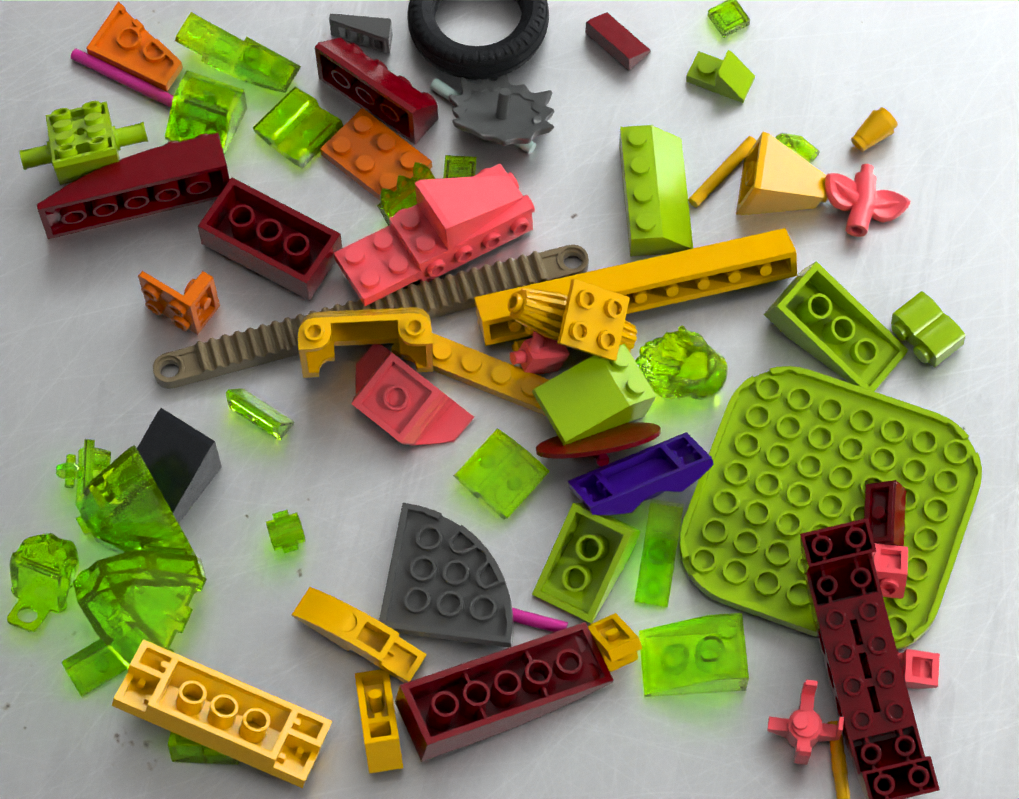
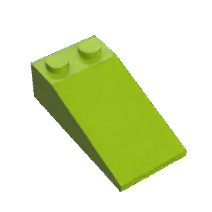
M817 261L804 268L763 314L786 337L848 383L871 391H875L909 351Z

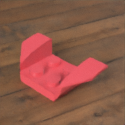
M373 344L356 363V395L351 404L403 445L417 446L454 442L474 419L473 415L381 344Z

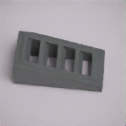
M330 14L329 22L332 36L390 54L393 36L390 18Z

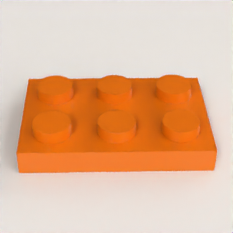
M361 108L320 148L321 155L390 209L415 185V182L419 181L432 168V161L364 108Z

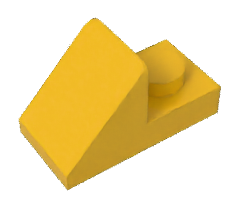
M616 613L588 625L610 672L638 659L637 651L643 649L639 637Z

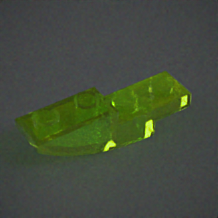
M190 12L175 38L177 43L201 55L203 63L242 81L273 91L286 93L301 68L300 65L246 36L243 41Z

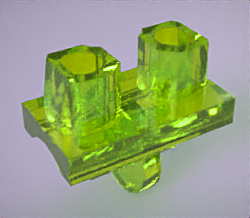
M84 440V447L78 451V464H76V455L68 454L66 455V463L56 466V475L59 478L65 479L66 488H74L75 480L77 479L75 506L85 507L89 500L105 501L109 495V480L93 478V470L108 471L111 462V451L95 448V440Z

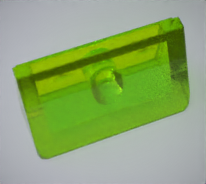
M228 389L226 392L230 409L278 440H282L294 424L293 420L245 389Z
M117 628L63 660L62 665L82 697L126 671L136 653L122 629Z

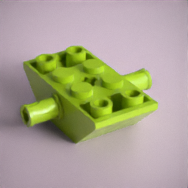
M90 101L83 104L80 108L71 110L60 108L54 110L50 115H45L49 136L47 145L19 150L24 170L52 163L59 184L63 185L74 182L106 165L119 162L118 151L121 150L120 147L148 142L144 122L116 129L115 126H112L107 101L102 103Z

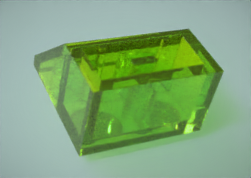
M186 70L173 97L165 140L181 142L193 139L200 134L219 133L225 155L247 110L244 89Z

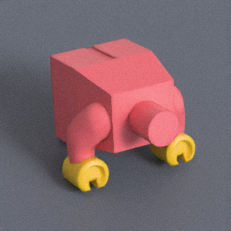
M524 326L525 332L528 335L532 334L533 337L514 342L512 345L513 352L510 353L511 363L513 365L520 364L523 371L527 373L546 374L559 371L563 362L570 355L566 346L558 344V341L544 337Z

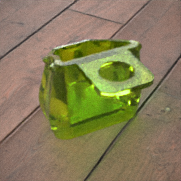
M43 533L24 539L19 549L12 553L9 563L12 584L11 592L19 600L7 616V622L10 625L28 632H36L50 611L61 613L66 610L68 593L74 585V579L80 564L76 546L72 541L58 538L52 533ZM24 609H31L38 614V617L32 622H23L18 618V613Z

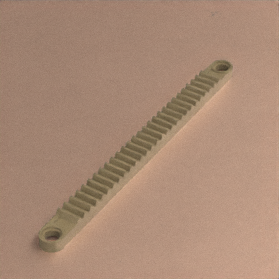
M566 245L540 253L533 251L529 256L522 254L518 259L511 257L503 263L496 261L492 266L485 264L480 269L473 267L466 273L459 271L457 275L447 274L443 279L436 277L432 282L422 281L417 286L410 284L406 289L401 288L367 306H364L360 299L357 302L350 300L343 306L335 304L331 309L324 307L320 312L416 307L426 311L430 319L475 307L474 297L585 273L588 270L589 264L588 254L584 248L578 245ZM569 256H576L582 263L579 267L571 269L565 266L564 260ZM298 314L294 319L287 317L283 322L273 321L268 326L261 324L257 329L250 327L245 332L235 331L231 336L224 334L220 339L212 337L208 342L197 341L194 346L164 353L154 361V377L160 386L171 389L299 355L298 331L301 322L307 315ZM167 364H174L179 370L173 377H164L161 374L162 368Z

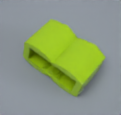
M923 291L919 292L892 314L891 329L895 336L901 341L906 340L913 345L916 357L923 363L928 362L934 368L964 345L966 335L953 319L943 313L936 302Z

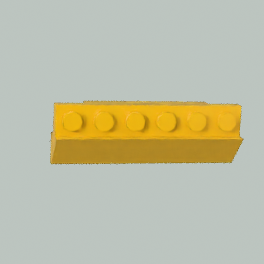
M144 639L129 665L128 673L112 702V706L300 788H303L311 769H313L332 724V720Z

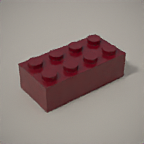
M233 177L197 226L201 244L309 301L335 264L334 252L342 249L341 234Z

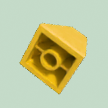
M762 132L743 162L736 215L814 209L820 202L825 203L828 199L825 189L826 175L769 133Z

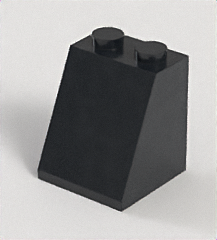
M160 408L118 480L122 499L134 508L141 506L149 511L148 515L161 525L168 523L176 528L222 467L216 443L208 436L163 408Z

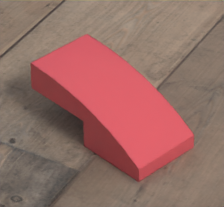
M906 649L903 653L898 652L907 688L926 689L938 687L940 654Z

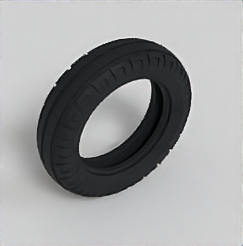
M409 0L407 12L408 28L418 51L429 63L442 72L465 79L496 78V76L506 75L520 68L532 58L541 46L549 23L547 0H515L522 14L514 31L499 42L484 46H470L451 40L438 27L435 15L443 0Z

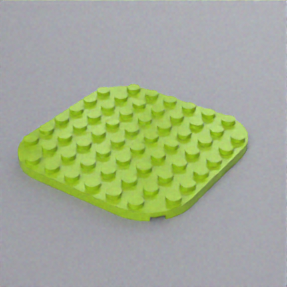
M795 366L769 368L768 372L755 377L752 375L735 390L728 402L709 452L714 465L699 478L681 526L679 548L683 566L692 582L713 600L818 637L805 580L800 534L864 519L865 485L897 480L906 489L904 547H908V575L902 599L883 597L897 651L904 649L919 640L928 631L940 608L980 489L982 466L979 453H976L969 441V435L954 421L939 413L809 369Z

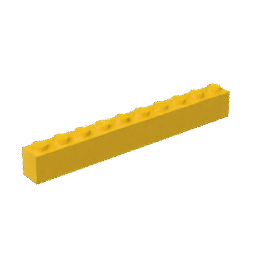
M786 228L477 296L474 297L477 321L485 346L532 336V334L528 335L525 332L524 325L511 318L508 311V301L511 295L517 293L521 288L555 292L568 296L571 279H577L630 297L627 314L795 277L797 276V253Z

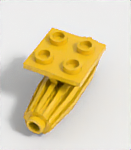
M571 279L568 296L555 292L521 288L517 293H513L508 301V311L511 318L544 337L558 341V344L611 361H616L619 345L625 344L629 352H631L637 340L636 326L625 320L630 297L577 279Z

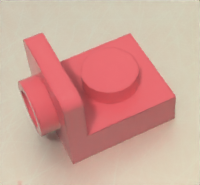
M875 543L876 553L873 556V561L883 597L902 599L908 575V547Z

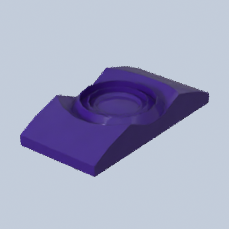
M685 432L567 482L571 491L592 515L632 513L643 501L655 498L665 491L683 492L701 478L714 463L712 457Z

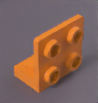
M141 271L138 275L146 307L156 315L164 314L171 318L173 324L183 331L189 329L198 335L220 307L214 278L204 271L201 272L197 279H192L187 284L184 295L144 271Z

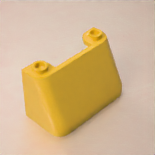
M416 307L310 313L303 319L298 331V350L303 378L319 377L322 365L327 361H335L334 346L399 343L400 358H410L415 363L417 372H433L430 316L423 309Z

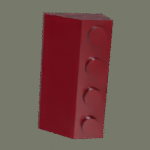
M342 38L318 42L315 46L319 79L360 108H364L379 121L413 144H416L438 120V105L429 93H421L412 87L409 80L401 75L396 76L390 72L380 60H373L365 55L363 50L355 43L349 44Z

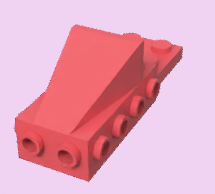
M501 163L491 168L481 170L473 177L426 179L415 182L416 205L396 212L394 216L389 218V226L334 252L336 263L364 306L417 280L420 283L422 281L429 282L533 230L532 213L535 212V208L529 196H523L519 191V185L515 176L511 172L507 173Z

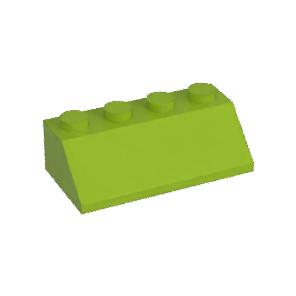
M653 125L620 127L619 150L630 257L670 254L693 249L682 138Z

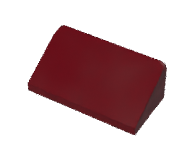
M608 12L586 22L585 33L628 71L651 52L646 45Z
M897 480L865 485L864 519L868 518L874 543L904 546L906 489Z

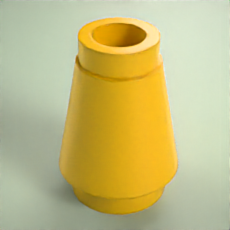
M881 107L877 111L873 110L851 138V141L859 151L864 152L866 149L894 134V129L898 126V123L885 108Z

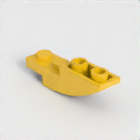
M312 587L308 588L291 615L349 652L351 649L403 683L411 681L427 655L400 638V633L377 619Z

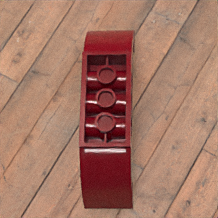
M868 518L801 533V553L811 613L838 717H844L842 733L845 744L847 745L865 798L906 799L939 791L931 756L925 757L876 573L873 561L876 547Z

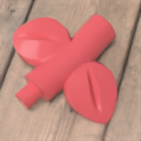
M862 164L860 172L855 174L854 181L839 173L827 174L825 178V189L829 202L837 209L850 211L845 230L848 234L856 237L865 236L868 233L871 218L882 223L890 222L904 213L910 204V200L899 193L889 190L876 191L877 178L873 174L874 167L871 164Z

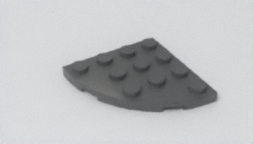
M402 503L379 621L400 634L512 647L514 619L511 598L504 576L489 550L466 527L443 517L442 513L419 505Z

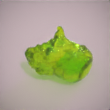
M682 325L678 328V331L666 332L663 337L646 342L639 349L640 356L635 359L653 391L666 400L680 399L686 396L698 400L709 399L720 393L727 381L728 364L724 356L713 350L699 333L688 331Z

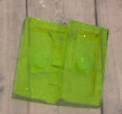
M294 87L253 127V130L282 156L303 169L320 152V148L344 125L341 119L319 107L314 97Z
M497 428L453 476L476 498L481 497L505 520L550 471L524 447Z

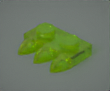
M414 162L413 177L411 179L398 175L396 191L393 192L392 190L382 188L380 203L377 206L388 226L390 225L389 218L394 216L396 212L417 204L415 182L435 179L433 173L426 165Z

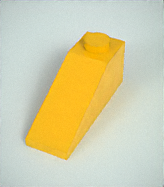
M383 669L355 673L369 774L402 769L403 761L389 673Z

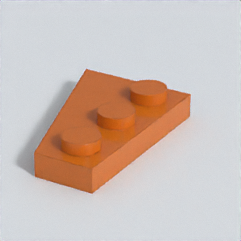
M119 1L86 48L89 55L166 92L183 69L182 62L164 44L145 30L144 25L139 20L134 19Z

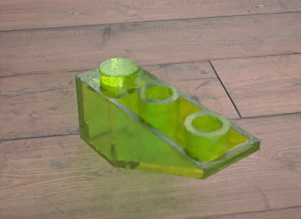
M651 499L634 602L668 607L684 504Z

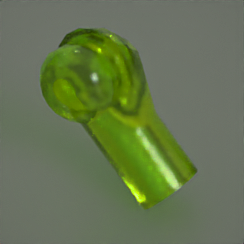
M780 133L775 137L791 150H795L809 163L813 162L820 153L815 146L801 135Z

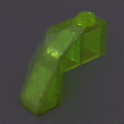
M135 445L128 448L88 483L76 503L81 514L76 517V520L83 533L87 535L91 532L98 543L129 560L193 561L197 558Z
M132 550L97 560L88 569L81 571L73 581L77 603L94 631L122 663L129 668L143 639L174 652L170 649L177 632L183 633L193 611L189 607L192 597L196 592L202 591L207 579L202 560L198 556Z

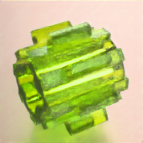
M288 510L272 514L273 520L266 521V527L274 551L283 549L285 554L298 550V544L306 542L297 512L289 515Z

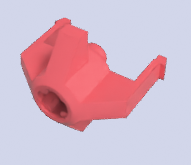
M806 679L800 695L799 709L794 711L789 719L770 716L768 719L767 731L786 738L789 744L795 748L794 763L807 765L811 756V750L818 742L840 740L843 731L844 717H839L837 725L822 723L819 714L813 710L818 684L816 680Z

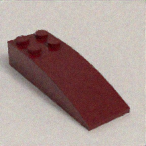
M219 133L200 134L193 139L181 142L170 141L164 144V146L155 147L120 159L119 162L99 168L66 185L36 204L47 239L216 200L230 180Z
M586 622L401 684L395 704L422 762L485 740L551 713L613 683L614 679Z

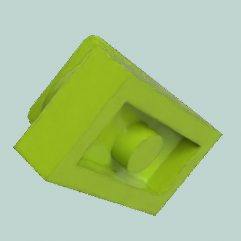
M730 50L727 51L723 60L698 51L686 76V82L741 103H744L755 79V75Z

